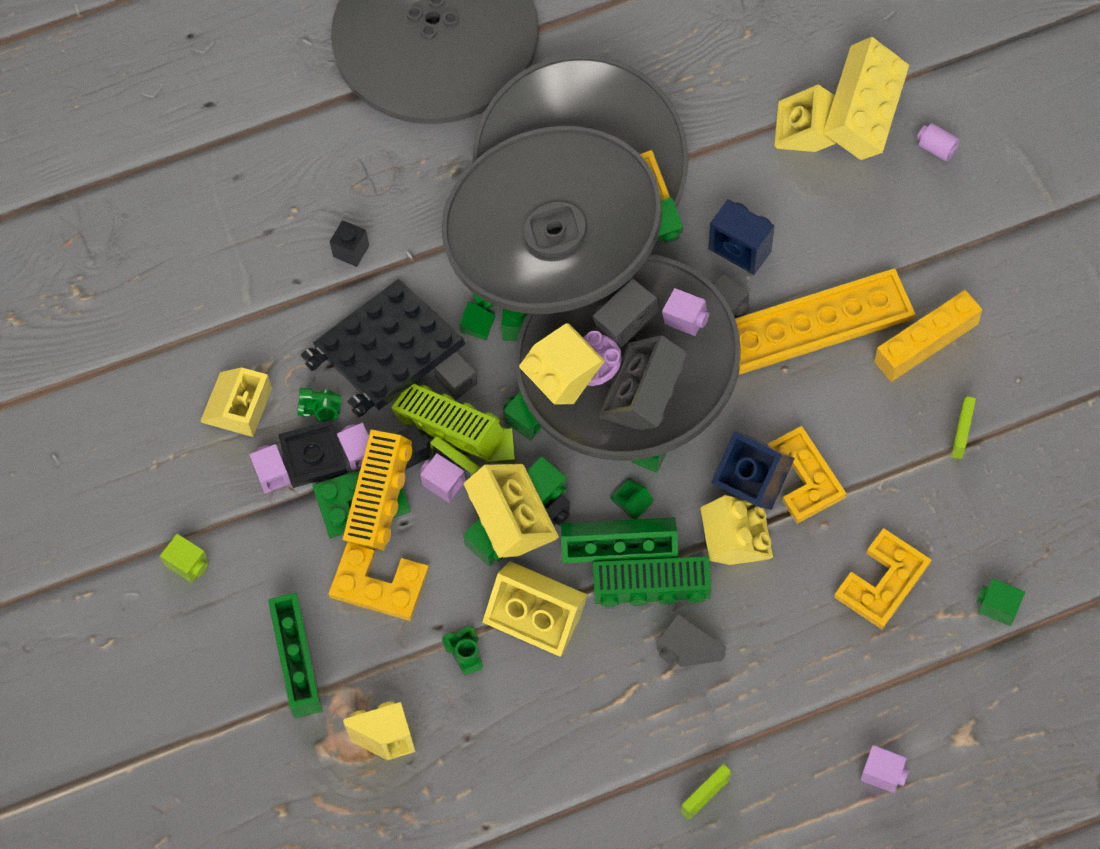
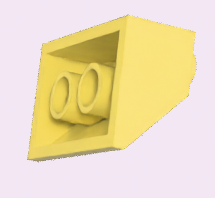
M523 464L484 465L463 483L469 494V499L480 517L481 524L491 540L492 547L499 558L520 556L559 538Z
M509 561L497 574L482 623L561 657L581 618L588 595Z

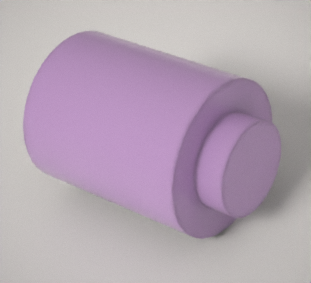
M933 123L928 127L924 125L917 136L920 148L945 162L950 160L960 142V138Z

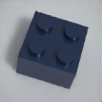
M727 199L710 222L708 249L755 275L772 252L775 225L766 217L757 216L750 212L743 204L734 203Z
M734 431L711 484L757 507L772 510L795 457L749 435Z

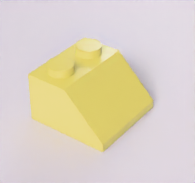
M818 84L778 101L774 147L785 150L817 152L836 144L835 141L823 133L835 95Z
M566 323L536 343L519 367L553 404H574L605 360L570 324Z

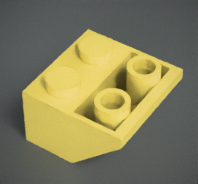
M242 367L220 372L200 420L201 423L254 437L272 391L268 375Z
M727 495L700 507L710 561L733 565L773 558L764 508L757 507L743 499Z
M385 702L380 704L378 709L369 712L359 710L351 713L349 718L343 719L352 743L385 760L416 752L401 702Z

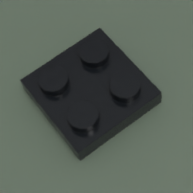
M333 420L278 434L293 488L347 473Z

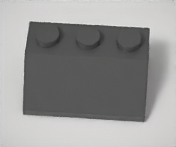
M663 335L628 343L620 368L614 377L599 417L638 430L658 427L664 418L667 402L674 393L673 387L677 377L684 368L683 362L687 352Z

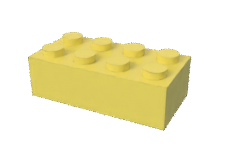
M873 37L851 45L823 133L860 160L883 153L909 64Z

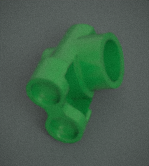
M299 388L297 416L310 417V414H315L319 421L325 422L328 420L334 421L337 415L340 414L341 394H334L333 391L328 389L318 392L312 391V388Z
M473 626L465 627L457 633H448L442 638L446 651L452 653L464 675L477 672L483 668L477 645L479 638Z

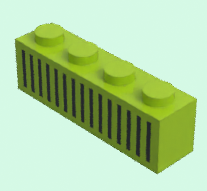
M416 384L410 386L401 393L391 407L400 423L409 427L415 424L418 431H424L427 435L434 438L439 436L450 445L486 461L505 435L499 424L500 420L494 414L479 412L468 403L460 404L447 394L439 395L423 384L421 386Z

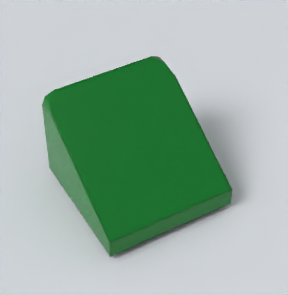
M468 301L460 321V331L463 334L487 340L495 320V315Z
M631 479L626 480L609 497L611 501L633 519H637L653 503V498L647 488Z

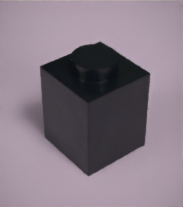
M342 220L330 240L333 257L357 267L369 247L366 230Z
M415 424L396 433L412 441V456L407 461L405 470L429 458L428 447L431 446L430 441L424 431L419 433Z

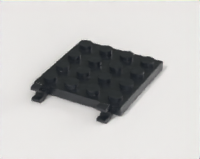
M397 279L314 341L315 348L306 349L301 354V357L306 361L305 365L311 371L316 370L327 360L361 393L352 396L348 400V403L353 407L352 412L360 418L373 406L378 410L383 408L463 347L465 341L459 333L400 279Z

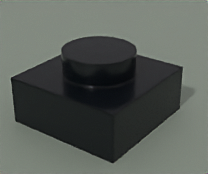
M562 494L546 510L553 526L556 524L561 526V523H564L570 515V501Z

